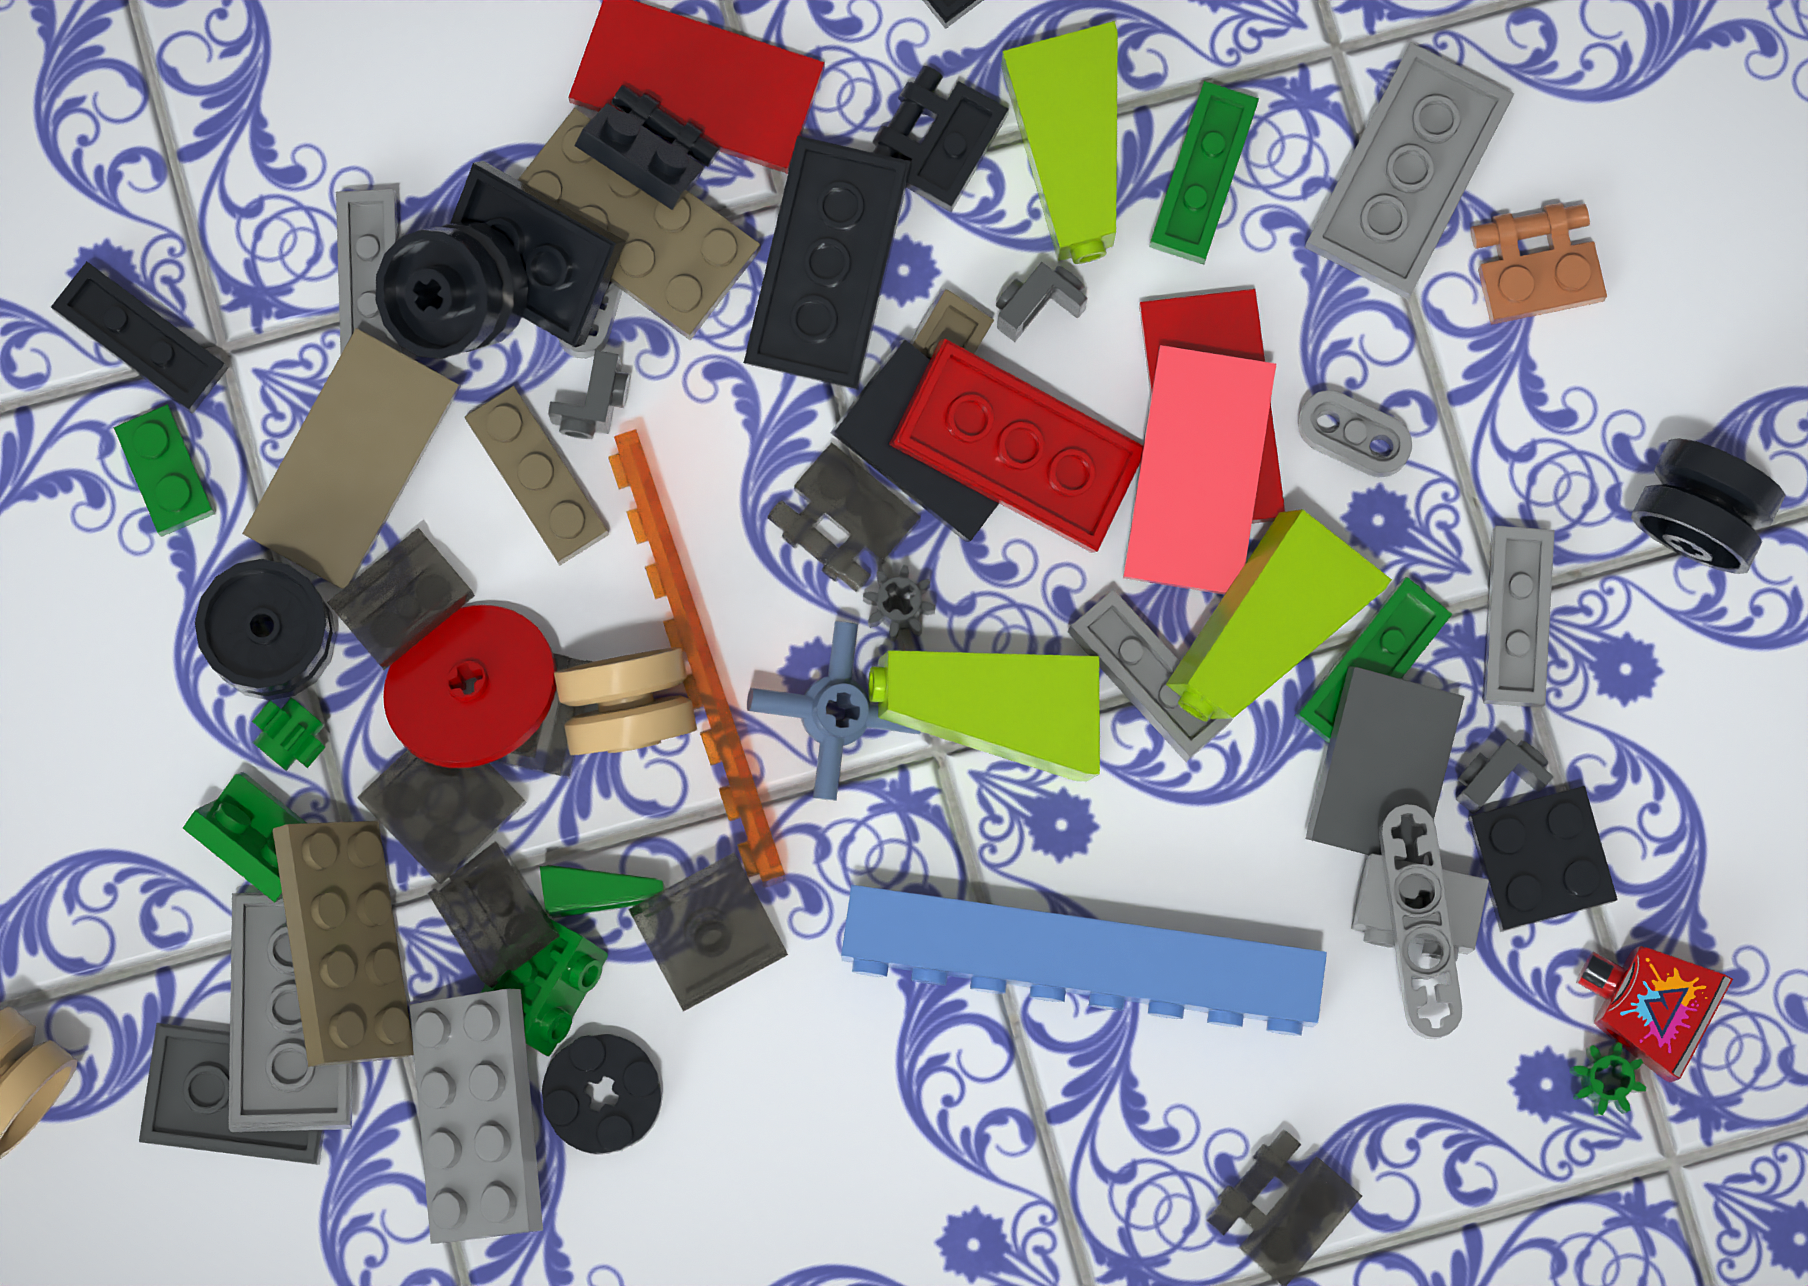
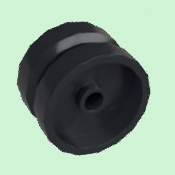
M460 221L441 227L422 229L400 237L384 253L376 274L375 301L383 325L400 346L419 357L443 359L502 342L520 323L527 305L528 277L520 254L504 234L485 223Z
M1677 438L1668 440L1654 470L1662 484L1645 486L1632 512L1631 519L1639 529L1652 539L1684 557L1720 571L1734 574L1748 573L1763 542L1754 528L1771 527L1786 494L1779 484L1764 472L1723 450L1687 439Z
M258 559L235 564L214 578L200 598L195 618L198 647L205 659L226 683L245 696L264 700L295 696L316 683L331 662L336 641L332 612L309 578L285 563ZM271 621L274 624L273 631L266 637H259L263 634L261 624Z

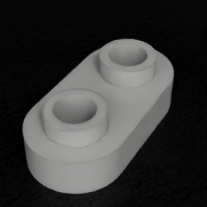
M1332 390L1318 392L1305 402L1298 420L1299 432L1303 440L1311 448L1374 477L1394 475L1403 468L1410 457L1412 438L1407 427L1401 421L1343 393ZM1322 415H1330L1336 419L1338 429L1332 433L1323 432L1317 425V419ZM1374 440L1387 442L1391 449L1390 455L1385 458L1376 457L1370 450V443Z

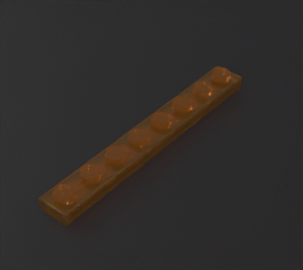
M637 430L616 435L614 439L619 453L608 456L618 489L629 486L631 488L637 508L628 510L626 513L637 545L649 542L655 563L644 567L655 600L667 596L674 618L663 621L671 648L681 647L682 652L685 651L692 673L687 675L683 684L688 699L692 701L693 710L704 707L711 729L700 732L710 765L722 762L729 785L718 788L729 822L741 818L748 841L737 844L748 878L760 875L764 888L786 881L785 873Z

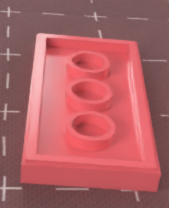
M1160 345L1123 573L1124 579L1226 594L1246 563L1276 370L1275 363Z

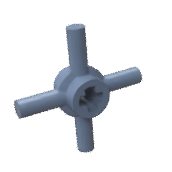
M835 621L828 676L814 682L804 695L751 687L747 696V711L801 718L806 732L815 741L820 743L813 794L815 799L837 801L843 746L859 739L867 727L911 734L921 733L920 731L878 718V705L870 704L865 690L856 681L852 680L858 624ZM835 702L836 706L845 708L844 719L836 720L835 716L826 714L827 703Z

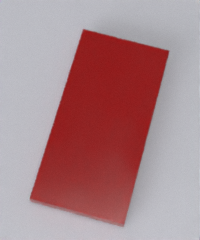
M603 0L568 98L572 104L599 112L607 103L612 105V99L624 84L641 96L646 92L661 102L659 108L686 125L691 121L703 129V137L720 147V152L788 174L796 138L801 136L825 69V62L634 0Z
M1256 289L1145 301L1139 304L1150 397L1152 396L1160 345L1265 362ZM1271 402L1252 524L1272 522L1280 512H1285Z
M947 339L939 341L889 443L890 446L1091 553L1098 552L1139 467L1143 453V445Z

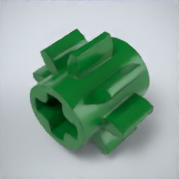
M292 697L281 709L269 700L252 720L262 730L252 743L285 771L290 768L296 759L308 768L325 749L323 743L315 738L325 725Z
M1619 1042L1614 1043L1609 1049L1608 1056L1602 1057L1599 1049L1594 1045L1585 1048L1586 1056L1591 1063L1586 1067L1573 1066L1569 1071L1574 1076L1581 1077L1582 1089L1576 1091L1573 1095L1574 1100L1588 1097L1594 1101V1116H1602L1610 1102H1614L1615 1107L1622 1114L1631 1111L1626 1096L1630 1092H1645L1647 1088L1642 1083L1635 1081L1634 1070L1643 1064L1642 1059L1628 1062L1620 1057L1622 1054V1043ZM1611 1065L1613 1066L1612 1076L1621 1080L1620 1087L1608 1090L1605 1094L1603 1093L1604 1084L1602 1081L1595 1079V1072L1607 1069Z

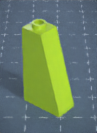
M1115 21L1002 52L1001 69L1058 262L1072 258L1074 264L1092 262L1104 257L1107 254L1106 248L1114 246L1117 199L1118 31Z
M1305 510L1280 512L1166 685L1181 696L1178 704L1186 712L1199 720L1207 722L1209 718H1234L1388 587L1392 579Z
M888 650L878 659V666H871L869 699L870 702H878V718L1073 781L1087 782L1100 775L1099 656Z

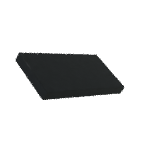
M797 136L743 363L859 390L911 170V161Z

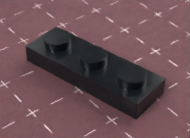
M87 261L51 306L56 314L191 414L195 412L228 369L224 362Z

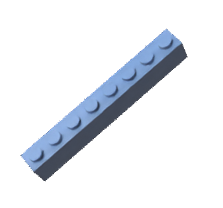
M851 885L841 953L842 961L853 962L852 972L861 975L887 977L888 968L912 971L911 981L946 986L947 976L971 979L970 989L995 994H1005L1006 986L1009 984L1030 987L1029 997L1038 1000L1065 1002L1066 993L1090 996L1088 1006L1116 1011H1124L1125 1001L1149 1004L1148 1014L1152 1016L1183 1019L1184 1009L1208 1013L1207 1023L1228 1027H1243V1019L1249 1018L1267 1021L1266 1031L1293 1036H1302L1303 1026L1314 1027L1318 1024L1327 952L857 885Z

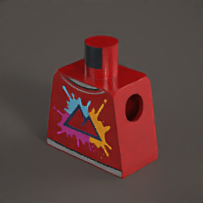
M1639 946L1631 951L1623 967L1593 951L1584 964L1576 983L1605 998L1594 1020V1024L1614 1041L1622 1043V1047L1637 1059H1642L1643 1064L1662 1079L1673 1082L1681 1079L1733 979L1725 974L1647 947Z

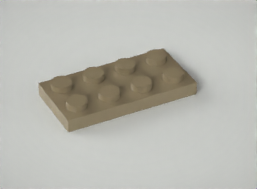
M574 108L518 180L625 240L626 242L610 282L680 334L691 340L760 252L761 245L692 193L688 192L677 206L671 210L575 147L574 145L582 129L591 119Z
M379 821L287 824L274 828L273 836L308 1067L392 1060L414 1055Z

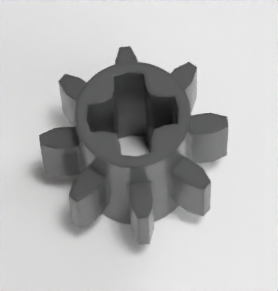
M903 565L900 570L899 577L888 579L885 573L878 571L877 581L880 585L878 593H863V602L868 605L877 606V612L873 613L868 619L869 627H877L883 622L890 628V640L894 642L898 637L899 630L910 628L915 635L920 636L922 634L921 624L918 621L920 614L933 615L936 610V605L931 602L921 601V595L928 591L931 582L929 579H925L915 584L909 579V570L906 565ZM895 592L900 598L910 594L912 596L909 603L910 613L903 615L898 609L888 612L889 594Z

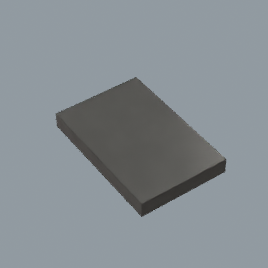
M1349 666L1305 839L1369 856L1371 854L1382 856L1379 840L1380 826L1383 819L1394 808L1405 804L1417 805L1425 809L1434 821L1465 696ZM1401 817V825L1391 830L1393 839H1403L1405 843L1407 858L1404 861L1423 864L1425 855L1415 859L1413 845L1414 841L1422 836L1424 832L1422 826H1412L1409 817Z
M156 1023L139 1136L140 1143L320 1165L324 1130L231 1132L229 1130L230 1032Z

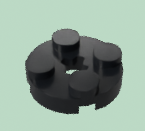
M610 1034L581 1036L574 1040L572 1044L563 1048L551 1061L542 1084L544 1115L555 1133L568 1145L589 1154L603 1155L623 1151L643 1140L655 1125L662 1106L659 1074L648 1055L635 1043ZM604 1077L610 1078L614 1081L612 1091L619 1096L618 1102L615 1106L604 1104L600 1112L592 1110L590 1108L592 1097L585 1093L587 1086L590 1082L600 1084Z

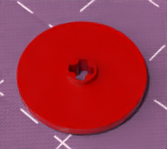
M473 605L443 613L418 628L403 643L391 662L383 693L384 709L388 723L405 748L418 758L437 766L470 768L503 758L523 745L538 730L552 706L557 688L554 677L557 666L553 651L538 627L529 619L513 610L493 605ZM470 678H476L477 681L474 683L475 691L465 694L463 691L466 690V681Z

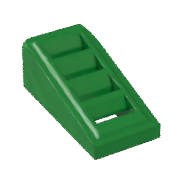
M554 865L540 866L545 910L553 919L662 903L667 899L666 887L663 881L656 880V878Z

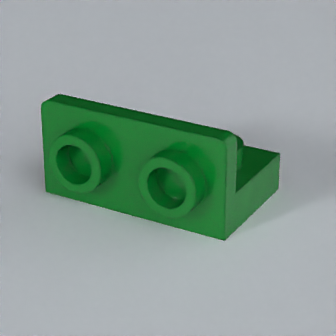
M240 772L233 776L218 799L196 809L183 826V829L275 903L282 899L283 895L273 829L287 824H303L307 822L246 773Z
M530 908L480 993L502 989H521L525 1042L538 1052L550 1056L556 1045L567 1036L571 1028L572 1018L587 992L598 983L602 973V966L607 960L608 953L583 936Z

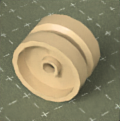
M681 647L624 655L554 672L560 703L568 706L598 704V710L573 716L564 724L570 755H583L608 751V753L630 751L661 743V740L697 730L693 705L690 699L681 695L653 698L652 693L680 685L687 678Z
M9 1006L0 1010V1159L13 1150L46 1115L68 1085L78 1062L77 1059L54 1041L49 1040L33 1047L36 1026Z

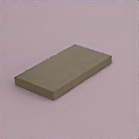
M355 328L242 534L337 587L348 591L461 385Z

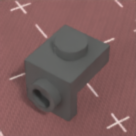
M1041 262L1024 284L1020 280L1015 279L997 301L996 307L1001 310L998 315L997 329L1016 342L1050 299H1053L1074 317L1079 318L1086 309L1088 299L1082 293L1085 287L1075 275L1065 268L1057 266L1053 271Z
M595 350L584 407L550 402L548 410L550 421L552 424L560 425L559 432L561 434L580 439H593L595 432L609 434L614 407L624 408L629 388L630 374L621 372L622 365L619 354Z
M1508 738L1490 759L1481 752L1474 758L1457 779L1466 787L1456 800L1472 814H1475L1511 771L1537 792H1540L1552 780L1553 775L1545 769L1548 761L1537 749L1522 740L1516 745Z

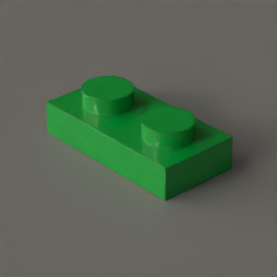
M168 404L113 427L157 533L161 537L215 515L174 414Z

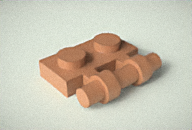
M1562 203L1543 206L1540 213L1513 218L1511 213L1492 217L1491 223L1471 227V238L1474 248L1478 249L1496 245L1499 261L1484 263L1478 268L1491 325L1605 301L1607 293L1594 241L1571 246L1569 230L1590 225L1586 204L1564 208ZM1547 235L1550 250L1520 256L1518 240Z

